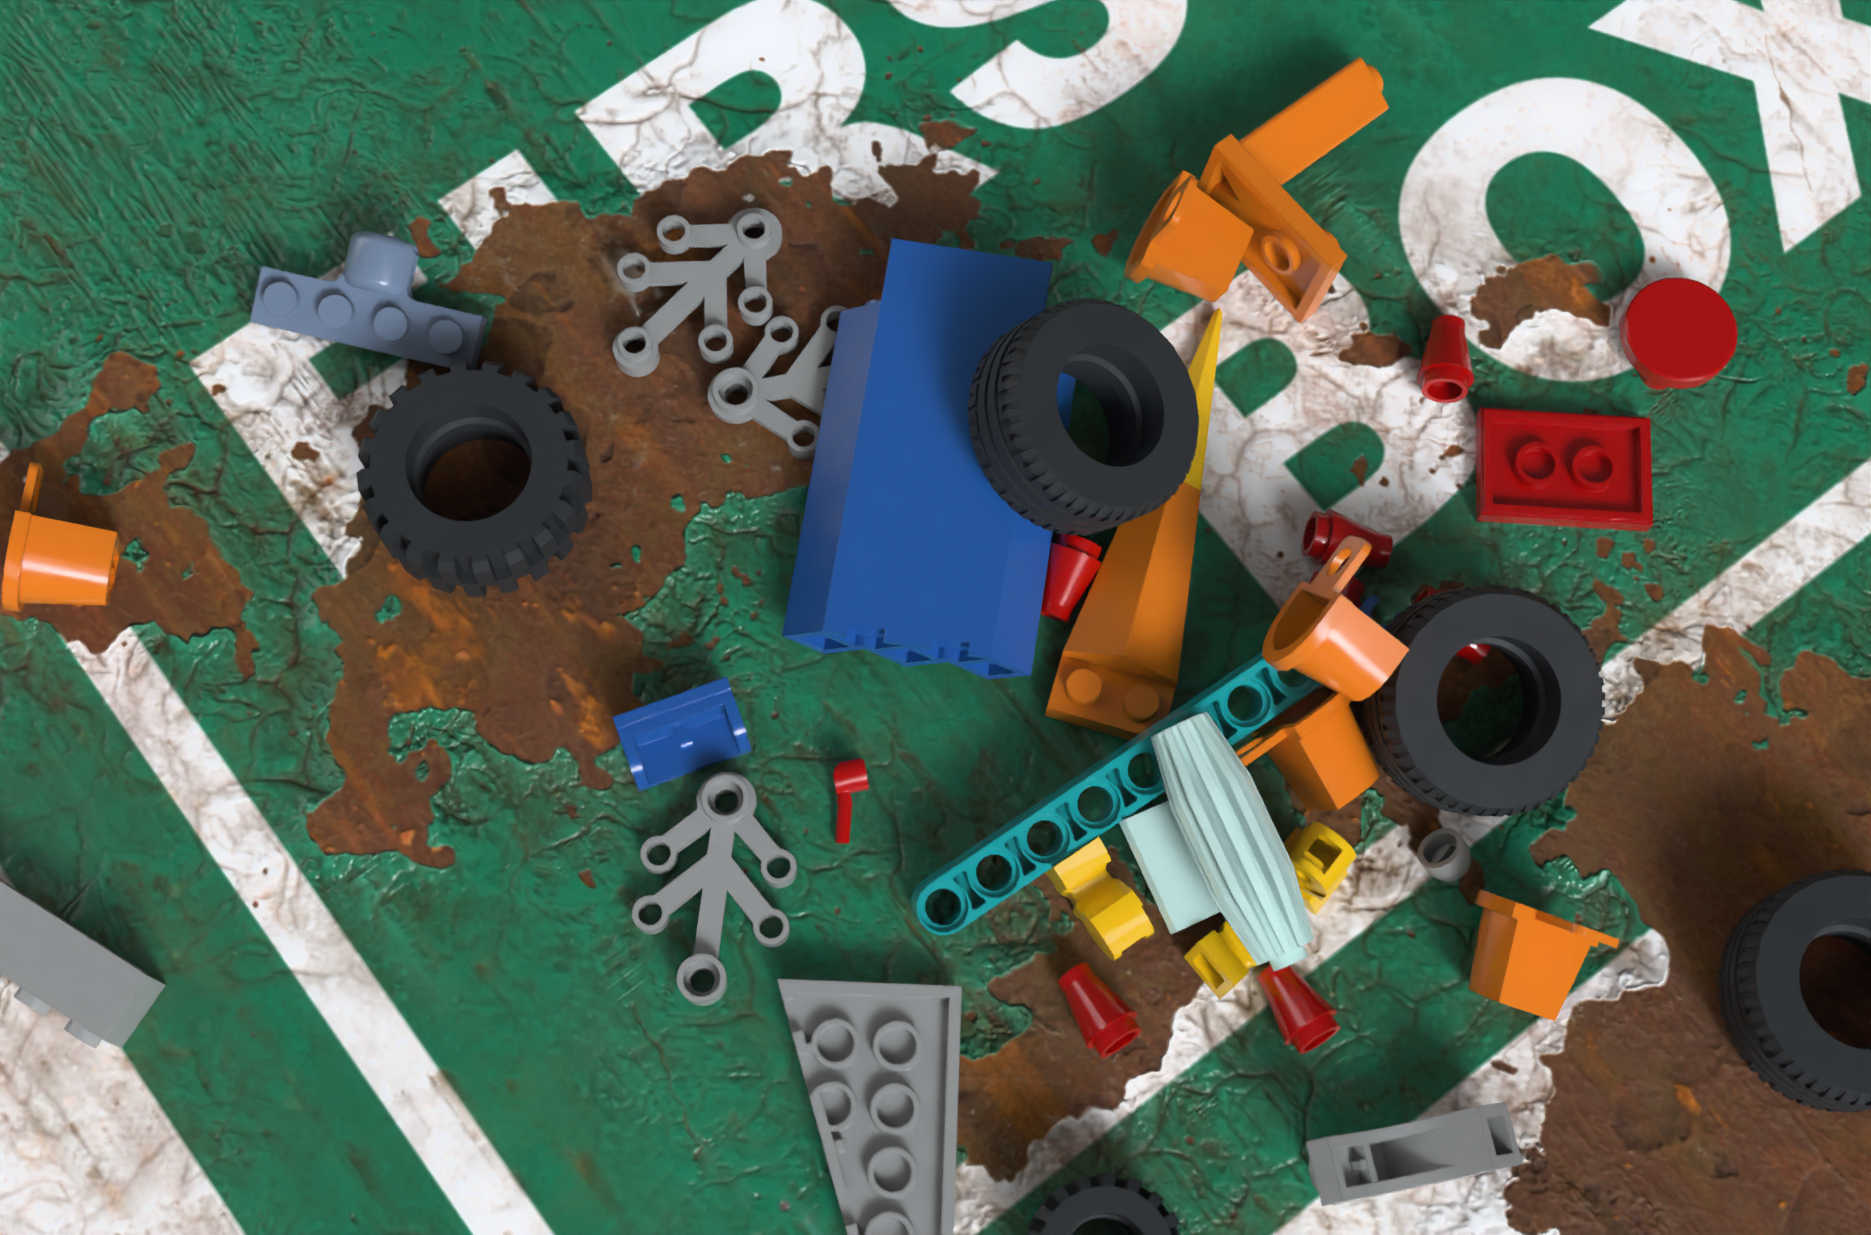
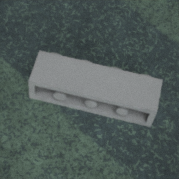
M0 879V977L3 975L20 986L14 997L44 1016L48 1014L51 1008L62 1013L70 1019L64 1030L95 1049L102 1040L122 1048L166 985Z

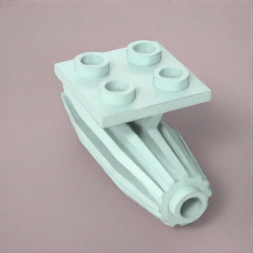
M1207 712L1177 723L1151 737L1168 801L1120 821L1119 824L1170 934L1221 912L1257 965L1269 961L1275 972L1308 957L1303 945L1313 941L1314 936L1292 861L1250 773Z

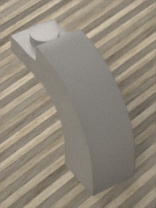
M1506 1102L1480 1105L1390 1127L1328 1136L1306 1142L1310 1157L1309 1175L1312 1184L1319 1193L1322 1206L1373 1198L1523 1164Z

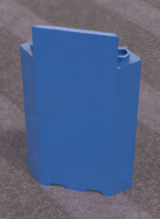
M892 238L881 300H870L864 306L844 310L840 313L782 632L783 637L823 654L865 649L905 667L948 662L987 680L1031 675L1053 530H1045L1041 526L1031 523L1029 519L1026 520L1019 516L994 491L980 468L971 443L970 426L968 423V400H970V386H972L974 374L977 373L978 363L982 360L985 352L990 349L993 342L1013 327L1046 310L1053 263ZM1061 372L1057 385V405L1061 421L1068 434L1076 378Z

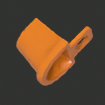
M1183 170L1164 191L1143 225L1127 259L1124 276L1137 284L1147 278L1213 303L1228 291L1254 229L1196 187L1198 179Z
M30 462L20 510H15L8 542L2 581L3 609L21 612L26 603L108 605L114 588L122 549L118 533L36 516L44 481V470L41 463Z
M1352 535L1346 537L1311 584L1305 581L1299 583L1271 624L1264 640L1262 651L1265 661L1277 671H1288L1293 668L1353 701H1362L1378 690L1409 651V648L1340 594L1372 548V545L1365 539ZM1350 556L1341 570L1336 573L1343 561Z
M1327 686L1297 701L1251 732L1250 734L1253 738L1234 751L1244 766H1247L1266 752L1308 811L1339 810L1368 789L1380 775L1349 706L1352 700Z
M1479 889L1475 904L1482 906L1483 911L1468 989L1499 1003L1555 1021L1590 947H1598L1600 942L1617 948L1620 939Z

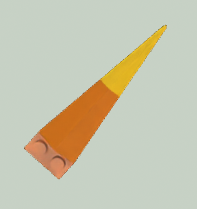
M1220 307L1214 311L1188 369L1196 393L1199 415L1197 448L1189 473L1186 474L1184 482L1179 485L1177 492L1159 508L1118 526L1063 649L1045 712L1046 717L1131 740L1169 714L1178 682L1223 316Z

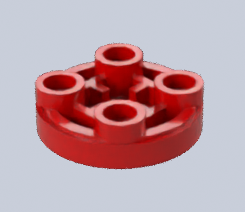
M1664 278L1646 285L1635 295L1619 320L1621 345L1627 359L1640 373L1642 382L1649 388L1662 390L1667 387L1686 389L1707 383L1716 377L1727 365L1734 354L1737 344V324L1727 302L1709 286L1689 278Z

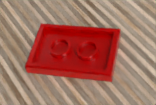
M1480 407L1476 413V521L1647 532L1653 526L1650 418Z

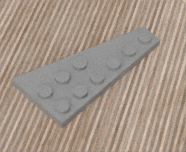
M777 979L847 1235H954L962 986Z

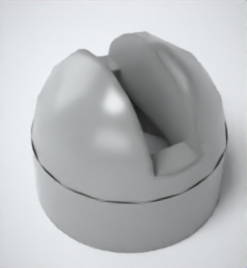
M1442 828L1433 831L1423 839L1418 848V859L1426 871L1434 878L1445 882L1460 879L1468 872L1472 862L1467 843L1454 829Z

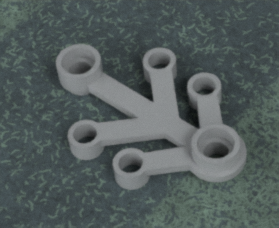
M761 208L744 209L734 215L729 224L689 225L686 219L678 215L667 216L660 221L657 227L659 245L665 252L676 255L685 252L689 247L723 248L710 261L649 262L644 255L639 253H629L619 260L617 273L620 284L630 292H640L650 286H683L641 327L632 326L625 328L615 337L613 354L618 368L623 373L632 377H642L654 371L660 361L658 344L703 301L705 328L700 333L698 339L700 353L707 362L712 364H721L729 360L733 354L734 345L732 334L728 330L727 278L743 262L746 289L740 294L738 299L740 316L744 322L753 326L763 325L770 320L773 314L772 297L767 291L766 261L780 249L783 235L779 220L771 212ZM750 228H761L764 231V234L756 239H751L744 235L745 231ZM672 229H679L685 233L677 241H670L665 238L666 233ZM637 266L645 270L644 274L636 279L625 276L626 271L631 267ZM752 300H761L766 304L762 311L756 313L750 312L745 308ZM713 338H721L726 342V346L719 351L709 350L706 344ZM640 340L646 344L645 348L639 353H630L625 350L626 345L631 341Z
M832 306L826 309L820 319L821 326L788 372L783 375L764 378L779 355L792 353L799 344V329L793 319L786 316L772 318L765 327V337L743 367L723 370L711 381L708 388V402L712 412L722 421L731 424H741L754 420L786 440L789 452L796 458L809 459L815 456L819 434L817 425L808 420L796 421L770 402L791 398L822 417L831 366H821L834 349L837 332L830 330L827 325L833 319H840L841 311L848 309L843 306ZM779 329H786L792 333V337L788 341L778 342L772 338V334ZM734 391H741L747 395V399L739 405L731 404L726 400L727 396ZM809 433L814 437V441L806 447L798 446L793 441L797 434Z
M720 772L706 779L697 793V809L664 835L653 836L647 839L640 851L641 861L650 873L665 875L671 872L677 865L678 853L710 831L708 851L704 857L655 895H646L638 899L632 908V919L636 927L645 934H658L667 927L670 914L702 890L694 955L687 958L680 965L677 973V985L681 994L688 1002L697 1006H708L717 1002L724 995L727 988V974L724 966L718 960L727 892L753 923L755 938L761 945L768 948L779 947L786 942L790 934L787 916L782 911L772 908L732 858L734 836L736 833L761 861L762 877L768 885L774 888H784L789 886L797 876V863L794 856L789 851L780 849L753 816L757 806V798L753 786L745 777L734 772ZM724 794L734 795L738 799V805L735 810L729 813L719 811L716 808V801L720 796ZM656 846H665L670 850L669 860L662 865H654L648 860L649 852ZM775 859H784L791 866L789 873L783 878H774L767 871L769 864ZM648 905H657L662 909L661 919L653 925H646L640 921V913ZM768 918H776L783 924L782 932L775 938H767L760 932L762 922ZM707 971L715 977L714 985L707 992H697L692 988V979L697 973Z

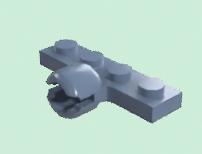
M360 231L351 236L344 271L337 280L325 281L262 266L250 322L450 368V363L468 361L471 370H476L487 318L415 300L411 289L419 257L417 247L400 238L370 231Z

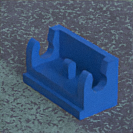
M727 677L612 717L639 791L752 751Z

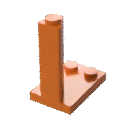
M1361 57L1356 58L1238 141L1230 134L1217 143L1212 150L1197 185L1200 190L1254 229L1241 262L1299 323H1302L1317 311L1348 255L1340 248L1336 238L1329 231L1322 229L1285 191L1282 185L1388 110V104L1381 93L1384 83L1380 73L1373 66L1366 64Z

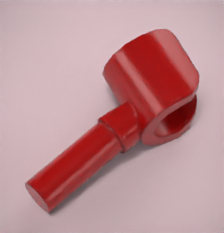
M862 758L842 761L834 769L833 781L837 795L835 843L850 844L853 805L851 793L869 790L865 762Z

